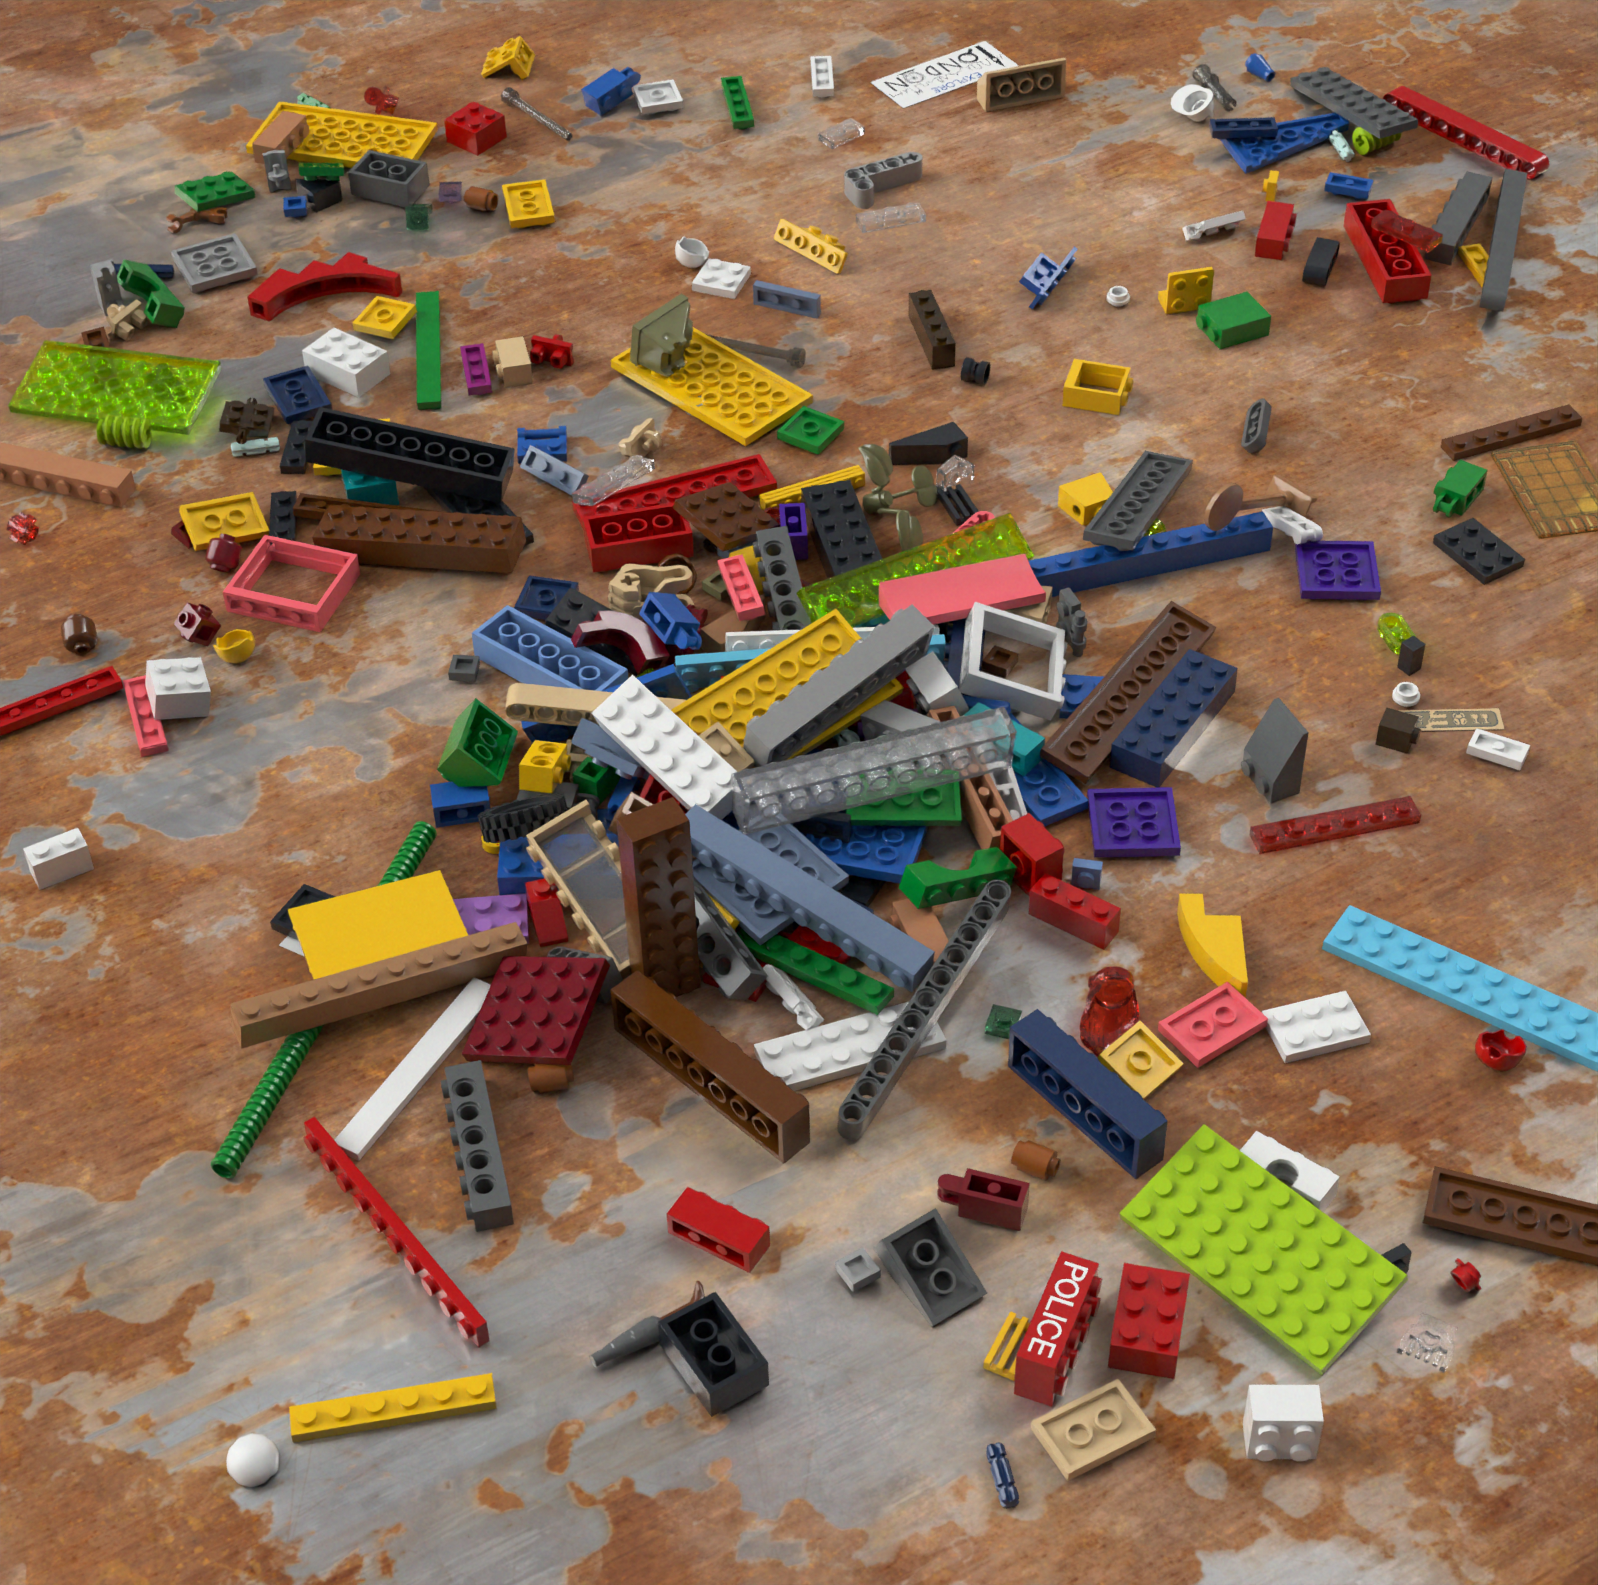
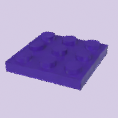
M1307 540L1303 544L1295 543L1301 599L1380 600L1381 588L1373 541L1313 542Z
M1172 787L1088 789L1087 799L1089 800L1088 809L1094 858L1180 856L1181 845Z

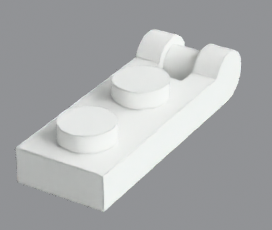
M1285 506L1262 509V512H1264L1272 526L1282 530L1287 536H1292L1296 544L1306 543L1307 540L1319 541L1323 537V531L1319 525Z

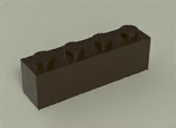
M920 290L909 293L908 316L932 370L954 367L956 343L932 290Z

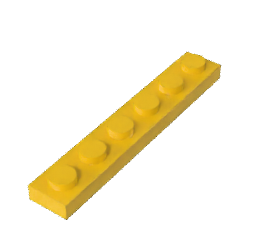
M492 1373L289 1406L293 1443L497 1409Z

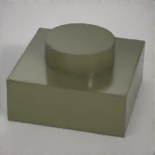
M720 570L702 581V590L720 601L729 595Z

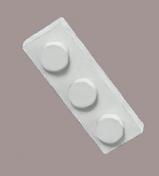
M812 56L813 97L826 98L834 96L831 56Z

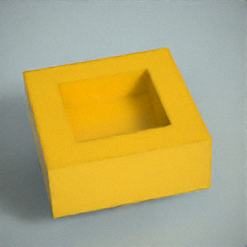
M1270 170L1269 178L1264 179L1262 192H1266L1265 201H1275L1279 171Z

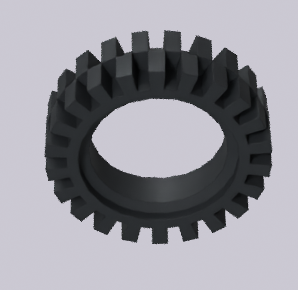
M549 793L543 796L541 794L487 809L479 813L478 820L484 842H505L509 839L516 840L519 837H527L526 835L568 811L563 793Z

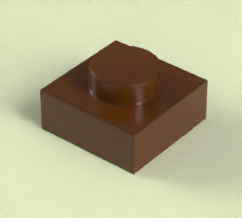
M994 645L983 659L982 669L1007 677L1018 662V653Z

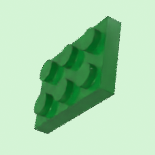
M299 163V176H303L304 180H317V176H325L326 180H339V176H344L343 163Z
M226 171L220 175L205 176L199 180L185 181L183 184L175 185V194L199 212L255 198V189L233 172Z

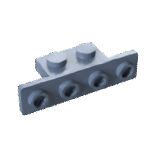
M584 718L581 719L572 739V744L586 750L585 753L593 757V763L604 768L611 765L617 768L616 774L630 780L632 776L648 779L650 773L610 737L600 725Z

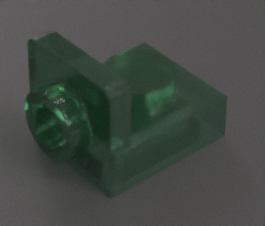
M409 204L405 207L407 229L429 228V215L433 213L432 204Z

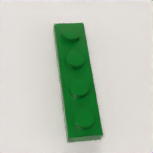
M742 76L721 78V87L733 129L744 130L754 127V117Z

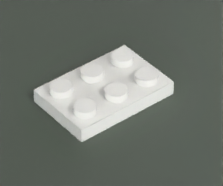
M1346 991L1262 1011V1014L1268 1018L1267 1027L1265 1028L1284 1063L1370 1042L1371 1034Z

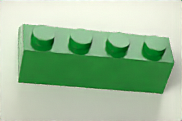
M475 698L455 720L437 770L444 779L453 782L458 787L498 786L503 779L518 730Z

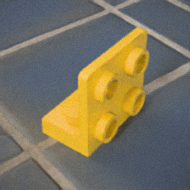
M521 36L515 39L511 38L500 48L495 47L487 53V59L483 65L484 68L481 75L485 78L510 64L512 71L523 80L529 76L535 54Z
M1213 267L1169 273L1167 290L1158 291V300L1165 313L1173 314L1198 310V305L1211 302L1214 279Z

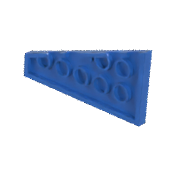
M1330 113L1276 123L1278 128L1277 137L1226 138L1221 140V142L1243 172L1247 174L1329 139L1332 131L1337 130V132L1343 133L1349 130L1350 122L1337 113Z

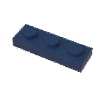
M1275 117L1210 119L1209 124L1211 137L1220 140L1226 138L1277 137L1278 132Z

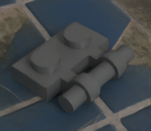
M1070 588L1060 590L1059 602L1057 603L1059 616L1056 627L1065 630V641L1073 649V655L1081 657L1083 650L1086 648L1087 639L1084 636V632L1087 630L1088 621L1085 618V612L1081 610V602Z

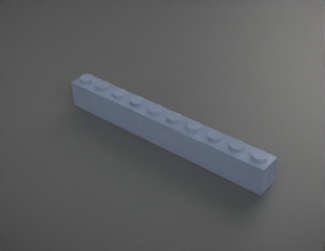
M695 804L685 814L690 821L692 855L698 858L703 865L714 868L722 873L727 880L738 883L746 888L751 895L762 898L770 903L775 910L786 913L799 925L810 928L823 940L834 943L842 948L847 955L858 958L866 963L871 970L880 972L890 978L895 985L913 992L932 968L935 952L698 805Z

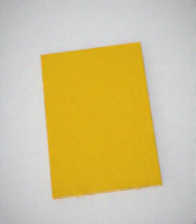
M440 870L288 909L293 930L296 932L313 980L468 936L467 929L462 922L449 892V887L446 885Z

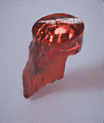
M1111 966L1103 968L1088 979L1089 992L1080 1021V1039L1083 1045L1091 1050L1097 1058L1099 1054L1132 1028L1139 1020L1140 1013L1134 990V977L1130 971L1122 967Z

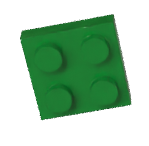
M803 406L777 431V439L819 455L845 429V424L840 419Z

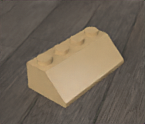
M1066 58L985 72L977 80V100L985 112L1065 97Z

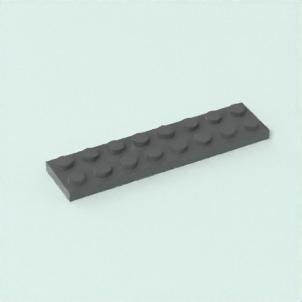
M1328 67L1318 68L1317 71L1311 73L1303 72L1296 77L1290 78L1291 87L1379 139L1418 128V119L1400 110L1397 106L1386 102V100L1379 98L1374 93L1356 85L1351 80L1333 72Z
M1145 451L1085 528L1083 540L1090 541L1094 545H1109L1116 547L1118 550L1133 551L1192 470L1193 460Z

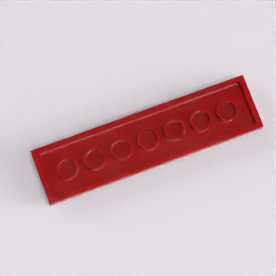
M757 454L572 501V509L583 528L582 517L674 503L676 499L727 482H731L749 498L777 490V481L761 455Z

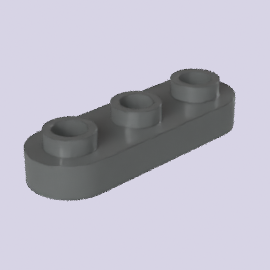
M1263 398L1253 403L1246 414L1241 446L1248 453H1257L1266 445L1265 441L1272 406Z

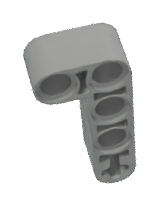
M908 152L848 169L844 172V193L857 208H870L874 204V193L920 180L922 178L923 157L920 153Z

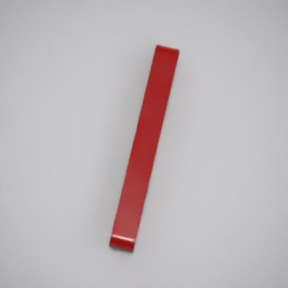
M1399 86L1383 96L1386 102L1397 106L1400 110L1418 119V126L1506 169L1528 173L1527 179H1533L1549 168V159L1544 153L1405 86Z

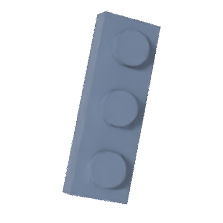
M758 280L753 284L754 305L816 319L821 314V294Z
M532 445L529 446L520 465V468L576 498H579L589 478L585 473Z

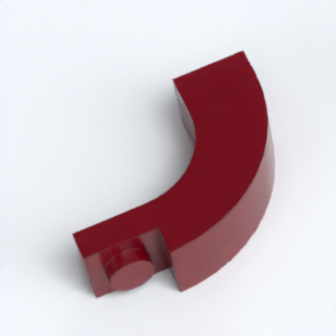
M598 611L593 622L584 621L578 624L571 638L575 648L595 644H610L620 648L630 657L638 675L651 673L663 668L670 656L663 641L650 626L638 618L617 611Z

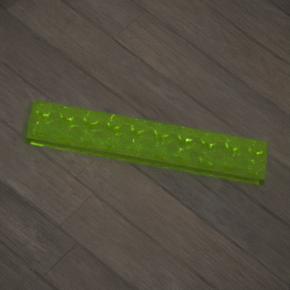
M1007 513L801 588L796 594L812 623L837 609L851 627H855L886 615L879 606V582L1020 554H1026L1028 561H1030L1034 555L1011 513Z

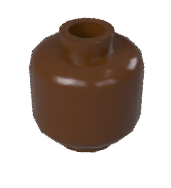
M74 614L69 616L61 625V635L66 650L83 655L97 645L98 636L92 619L82 614Z

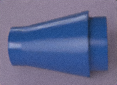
M1254 53L1245 62V67L1249 73L1264 79L1266 82H1270L1275 77V71L1272 70L1261 54Z

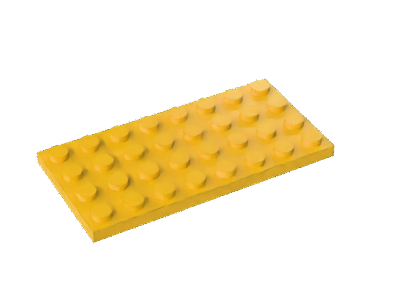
M278 102L248 142L246 150L248 154H254L252 143L282 111L306 115L309 126L308 136L287 159L298 162L343 163V166L352 168L368 150L418 160L438 131L437 123Z
M694 327L690 347L684 350L683 360L685 366L680 370L672 368L671 370L674 373L669 377H665L640 364L636 366L630 362L631 348L611 359V368L744 446L749 445L792 417L803 406L807 407L813 403V395Z
M834 609L674 707L671 711L698 736L719 722L743 748V740L747 730L746 725L752 718L764 715L775 701H782L787 698L795 686L799 684L803 686L809 681L814 672L819 669L822 671L826 669L837 655L846 654L850 651L851 646L862 638L840 612ZM894 678L775 769L786 767L861 719V714L884 700H892L902 693L903 686ZM753 766L741 776L758 773L759 771Z

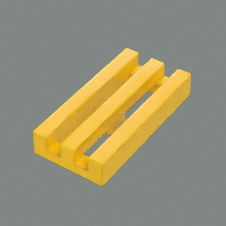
M1010 1311L984 1360L983 1369L1013 1381L1015 1380L1016 1358L1010 1370L1006 1369L1005 1366L1023 1332L1027 1331L1030 1325L1029 1318L1024 1316L1021 1319L1016 1318V1313ZM1013 1326L1017 1327L998 1364H994Z

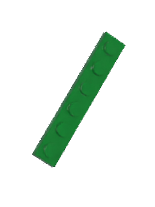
M742 928L736 932L755 958L876 1015L894 997L893 987L778 934L762 945H759Z

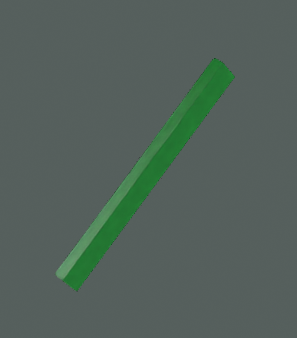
M439 291L417 292L418 410L442 408Z

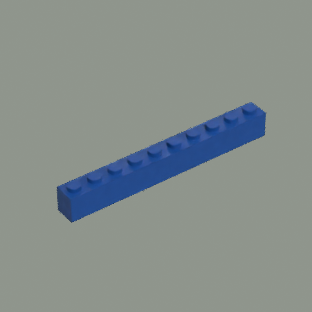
M1264 512L1234 517L1227 526L1218 531L1210 530L1204 523L1144 536L1133 551H1122L1113 546L1101 545L1034 559L1028 562L1040 585L1052 587V597L1060 595V590L1070 588L1074 593L1270 551L1273 526Z

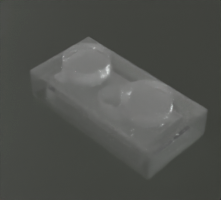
M852 118L846 119L818 133V141L834 149L864 135L865 126Z

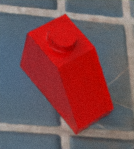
M546 879L526 882L528 908L540 948L568 942L561 901L556 894L558 890L555 883L549 885Z

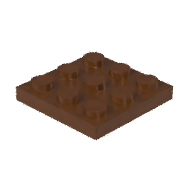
M731 482L676 499L673 506L674 510L723 552L757 540L756 531L780 526L768 513L756 505L753 500L748 498Z

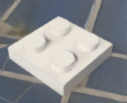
M674 80L633 86V94L642 115H652L656 112L675 111L676 109L683 108V100Z
M708 258L692 282V291L735 299L750 277L751 267L741 265L740 263H730Z

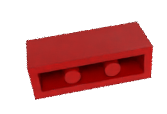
M1267 201L1256 239L1255 257L1282 260L1284 252L1289 251L1290 239L1292 240L1293 230L1297 221V214L1294 213L1295 204Z
M1044 873L1030 889L1028 914L1105 950L1119 932L1121 908Z
M689 1187L684 1190L666 1213L669 1234L748 1273L753 1270L770 1247V1227L762 1220L751 1218L739 1212L735 1207L724 1205L712 1199L708 1194L701 1191L697 1192Z

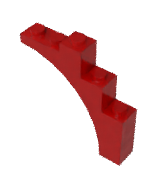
M347 252L333 266L313 260L299 274L279 268L249 294L247 299L251 316L270 322L280 313L297 304L326 295L367 292L398 298L403 292L399 273L368 264L367 257Z

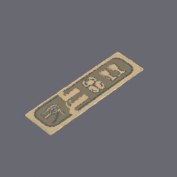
M1499 708L1398 710L1419 716L1417 728H1420L1421 731L1476 730V728L1480 730L1504 729Z

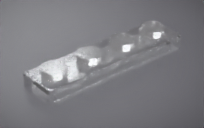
M641 455L631 456L625 463L614 466L613 470L597 476L596 480L583 484L580 489L573 492V503L589 506L597 504L654 470V460L643 458Z

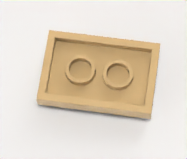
M1119 1379L1031 1421V1430L1067 1481L1155 1438L1156 1434L1154 1426Z

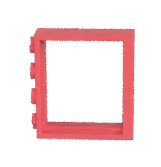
M264 535L224 589L223 596L226 610L235 614L321 632L360 576L357 554ZM271 561L337 574V577L317 605L250 591Z

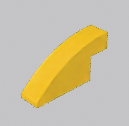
M1179 894L1177 910L1179 927L1193 959L1218 987L1228 982L1246 998L1248 978L1241 916L1205 915L1203 894Z

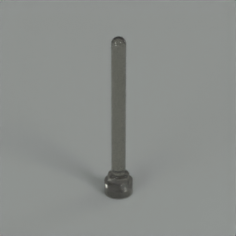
M508 87L502 92L501 100L508 106H517L564 139H572L573 135L571 132L520 99L519 93L516 90Z
M708 335L734 350L787 360V363H790L791 366L802 368L805 363V349L794 347L787 351Z

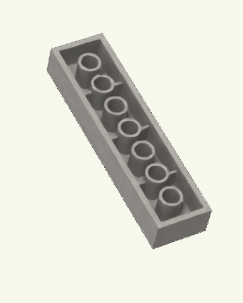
M913 604L905 610L899 609L885 625L879 624L865 640H857L851 646L850 651L844 655H837L823 671L819 669L814 672L809 681L803 686L800 684L795 686L787 698L782 701H775L761 717L755 716L746 725L747 730L743 740V749L754 759V767L759 772L775 769L904 672L906 667L925 656L935 626Z

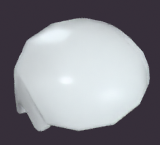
M682 237L680 241L677 240L676 259L683 266L696 268L707 261L709 251L702 241Z
M251 1433L239 1437L230 1447L227 1454L228 1473L240 1485L254 1487L263 1484L278 1471L280 1453L274 1442L265 1435Z

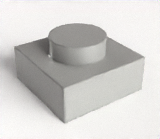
M863 1247L835 1262L836 1271L853 1292L881 1278L880 1268Z

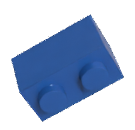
M453 782L430 785L436 828L479 822V813L490 809L487 786L458 787Z

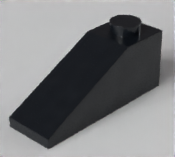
M951 422L890 442L889 456L892 465L948 464L968 457V437L955 422Z

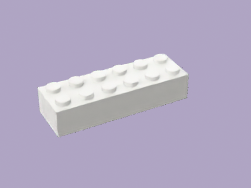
M633 675L592 712L600 727L688 810L696 804L722 820L751 793L745 779Z

